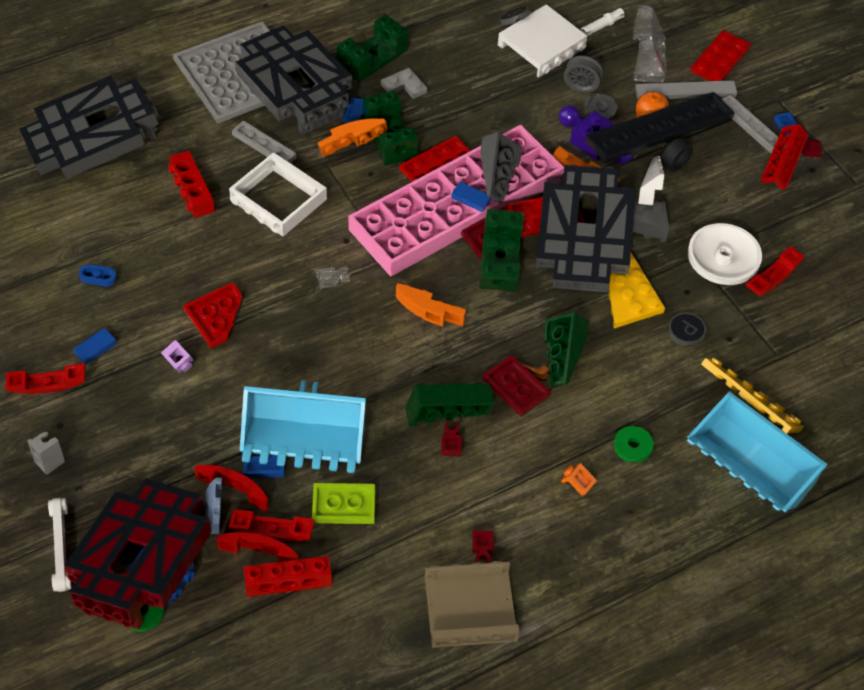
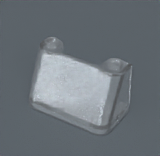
M638 5L633 29V40L638 39L640 43L636 66L633 72V81L663 82L667 75L666 36L654 9L650 6Z

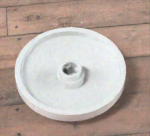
M716 223L702 227L692 236L688 247V258L694 270L705 279L722 285H736L750 280L758 272L762 261V251L757 240L746 230L731 224Z

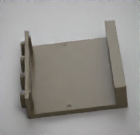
M494 561L493 563L485 564L475 562L471 565L452 564L451 566L443 567L433 565L425 568V587L432 648L518 641L520 632L519 625L515 621L509 578L510 562Z

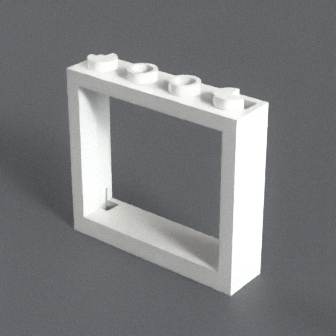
M274 152L229 188L230 200L234 205H238L247 214H251L260 223L267 225L273 232L283 237L327 200L325 186ZM273 171L311 196L283 221L245 196L249 190Z

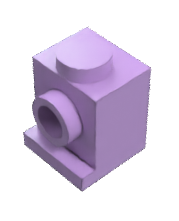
M176 340L161 352L179 373L181 371L186 372L192 367L191 362L194 359Z

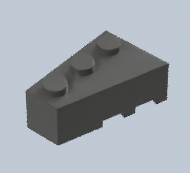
M635 201L632 234L633 232L643 234L645 238L654 237L666 243L669 224L665 201H653V205L639 204V201Z

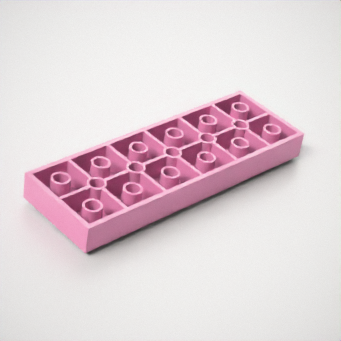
M519 125L503 134L520 145L522 149L519 166L513 172L515 175L508 183L509 188L502 203L491 199V202L482 213L451 198V193L459 182L487 194L480 154L481 146L349 215V231L391 277L462 238L461 231L485 218L487 209L500 210L504 207L506 208L508 203L532 199L544 192L545 182L561 183L563 181L564 167L523 126Z

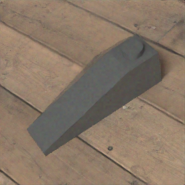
M495 132L482 137L480 154L487 196L502 203L509 188L508 183L515 175L513 172L519 166L522 147L500 132Z

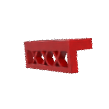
M800 124L782 127L760 181L763 184L775 182L781 190L787 189L808 138L807 132Z

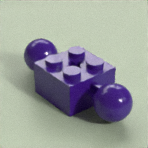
M568 105L563 107L559 112V121L565 127H573L570 143L597 161L600 157L584 140L585 136L615 124L596 111L592 112L585 119H581L580 112L575 106ZM633 153L614 161L619 164L628 163L632 159Z

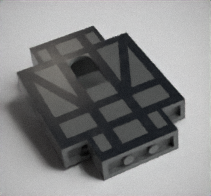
M283 25L240 44L243 59L236 61L237 75L278 121L295 115L298 120V131L304 135L345 115V108L349 106L348 93L346 91L352 88V75L309 30L293 36ZM302 68L315 82V85L308 89L301 88L288 73Z
M110 75L34 108L39 120L19 129L40 175L61 168L65 178L68 179L144 146L143 138L145 134L143 131L145 130L150 141L156 139L154 131H157L155 126L159 125L156 119L159 115L155 107L151 108L153 104L149 95H144L147 93L144 85H139L137 79L119 85L118 81L114 82ZM110 106L120 108L117 115L90 127L85 119L86 116Z
M565 165L563 184L557 182L544 183L536 267L554 269L553 288L608 293L610 273L629 275L636 189L629 187L617 188L619 169ZM583 195H594L598 200L596 224L577 223L579 200Z

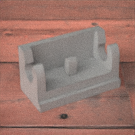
M43 432L34 439H29L28 444L35 463L47 475L62 465L65 460L59 441L54 437L48 442H42L48 436V432Z

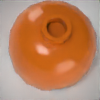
M654 91L646 92L637 101L635 108L636 116L640 117L667 108L670 104L663 94Z

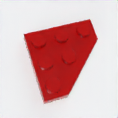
M232 282L183 305V310L209 348L213 349L228 341L243 298L239 289Z

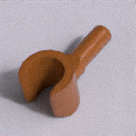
M524 363L522 364L528 371L534 373L539 380H543L549 375L546 373L549 369L545 365L537 369Z

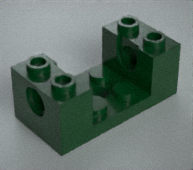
M385 14L374 21V36L358 46L349 37L337 45V60L352 77L361 82L408 51L409 31Z
M396 90L363 98V119H385L388 132L379 134V137L373 139L384 166L407 161L418 156V137L414 128H406L401 119V101Z
M487 209L484 223L480 289L516 292L520 271L519 250L523 230V212ZM501 251L505 254V257L500 259L495 254Z

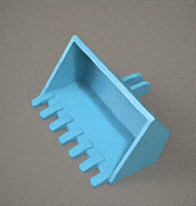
M301 381L299 392L244 386L240 452H243L242 462H250L251 454L257 453L260 454V464H267L269 455H277L278 466L285 465L286 457H295L294 467L301 468L304 458L313 459L312 469H320L321 460L330 461V471H337L339 462H347V472L354 473L356 463L360 464L366 398L318 394V382L313 383L312 393L305 392L307 389L306 381Z
M730 391L687 437V441L690 444L698 445L702 448L701 452L706 456L711 455L715 458L716 464L720 467L725 466L730 470L729 474L745 481L743 484L749 489L754 488L759 492V497L763 500L768 499L773 503L772 507L778 511L783 510L787 512L796 508L816 484L821 473L828 465Z

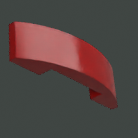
M790 246L779 256L773 265L761 275L757 274L746 283V286L759 296L766 295L780 285L798 267L805 256Z
M85 363L65 365V370L29 375L26 370L6 373L5 390L23 394L51 393L66 390L85 382L86 365Z
M195 466L196 479L210 484L215 478H222V483L247 494L249 504L266 512L268 511L267 496L248 477L221 466Z
M233 509L228 528L235 532L265 535L278 541H304L311 539L315 520L302 517H294L293 520L255 516L253 511Z
M234 532L218 535L216 538L219 550L238 554L240 547L275 555L278 562L299 559V556L290 547L265 535Z

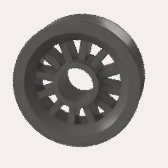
M576 56L567 63L564 81L575 91L589 93L598 88L603 70L601 65L593 58Z

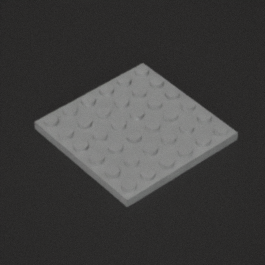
M263 21L173 54V60L217 124L265 106L237 75L236 61L243 59L240 44L270 31ZM299 69L288 73L301 88H309L308 81Z

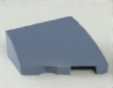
M215 478L209 484L205 493L204 517L209 518L210 534H219L222 478Z

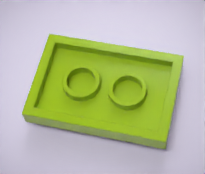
M313 484L312 519L315 520L314 523L374 524L375 484Z

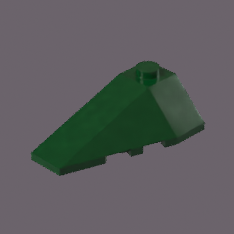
M576 312L547 318L545 322L544 341L548 347L546 356L549 357L550 361L548 369L552 387L569 383L587 340L589 320Z

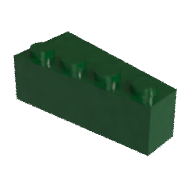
M422 383L414 386L406 403L405 410L409 427L416 426V422L421 421L429 424L434 423V419L445 418L448 421L453 420L459 415L467 418L489 414L494 405V399L489 384Z

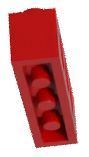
M190 151L169 156V172L175 176L173 179L176 187H180L181 198L186 199L185 204L188 212H192L194 218L215 212L214 200Z
M329 556L243 566L247 597L332 586Z

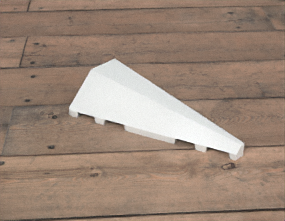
M656 155L651 160L640 188L639 204L653 205L655 190H662L664 173L660 155Z

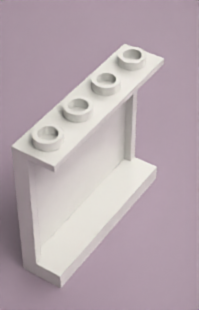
M544 5L525 19L500 32L498 46L502 49L510 46L538 69L537 77L539 78L556 66H560L567 59H571L578 52H582L586 48L587 35L548 5Z

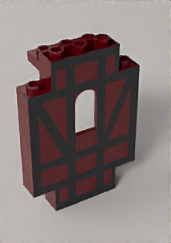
M145 479L135 496L115 491L64 565L68 580L75 583L70 590L73 604L89 616L94 615L108 622L113 621L127 628L133 627L140 630L144 623L140 611L143 604L146 603L151 607L165 608L211 533L209 518L200 516L204 509L202 495L149 479ZM128 542L145 546L129 572L115 574L111 571L113 564Z

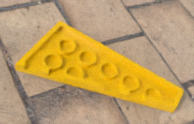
M631 253L629 275L610 273L608 296L611 302L614 328L643 320L665 311L664 305Z
M714 357L712 359H704L702 365L719 379H726L725 383L731 389L740 390L738 395L759 412L769 414L768 418L774 424L783 425L782 430L786 434L800 433L804 428L800 424L801 420L793 414L791 416L784 412L785 408L780 404H773L768 401L769 397L766 394L753 390L754 386L748 381L744 380L742 382L737 378L738 374L736 372L723 368V363Z

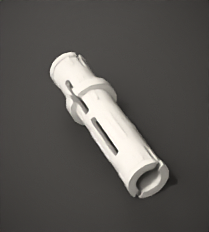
M618 8L611 13H606L602 18L582 27L580 30L589 36L624 18V11Z

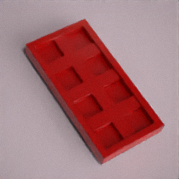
M722 30L691 66L690 72L708 81H723L748 52L751 43Z
M454 136L400 164L399 170L410 182H413L470 152V150L457 136Z
M543 197L507 204V211L524 213L521 238L539 234ZM579 208L577 223H585Z

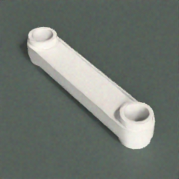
M54 498L48 500L50 517L53 516L56 574H52V587L54 592H63L72 589V582L68 580L64 568L66 564L64 515L68 514L66 498Z

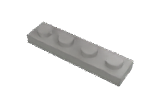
M242 121L232 130L234 137L266 157L274 152L289 163L296 159L295 152L245 121Z

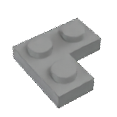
M410 68L381 80V85L387 92L395 90L398 92L405 89L413 99L427 93V87Z

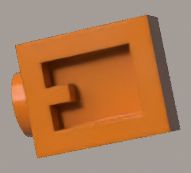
M581 463L574 467L570 465L563 472L564 476L560 480L562 483L568 481L582 496L597 481Z

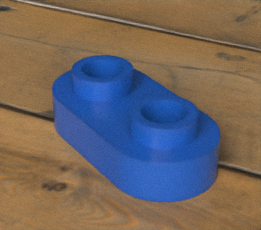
M87 264L79 269L80 280L86 284L108 287L117 280L115 270L110 267Z

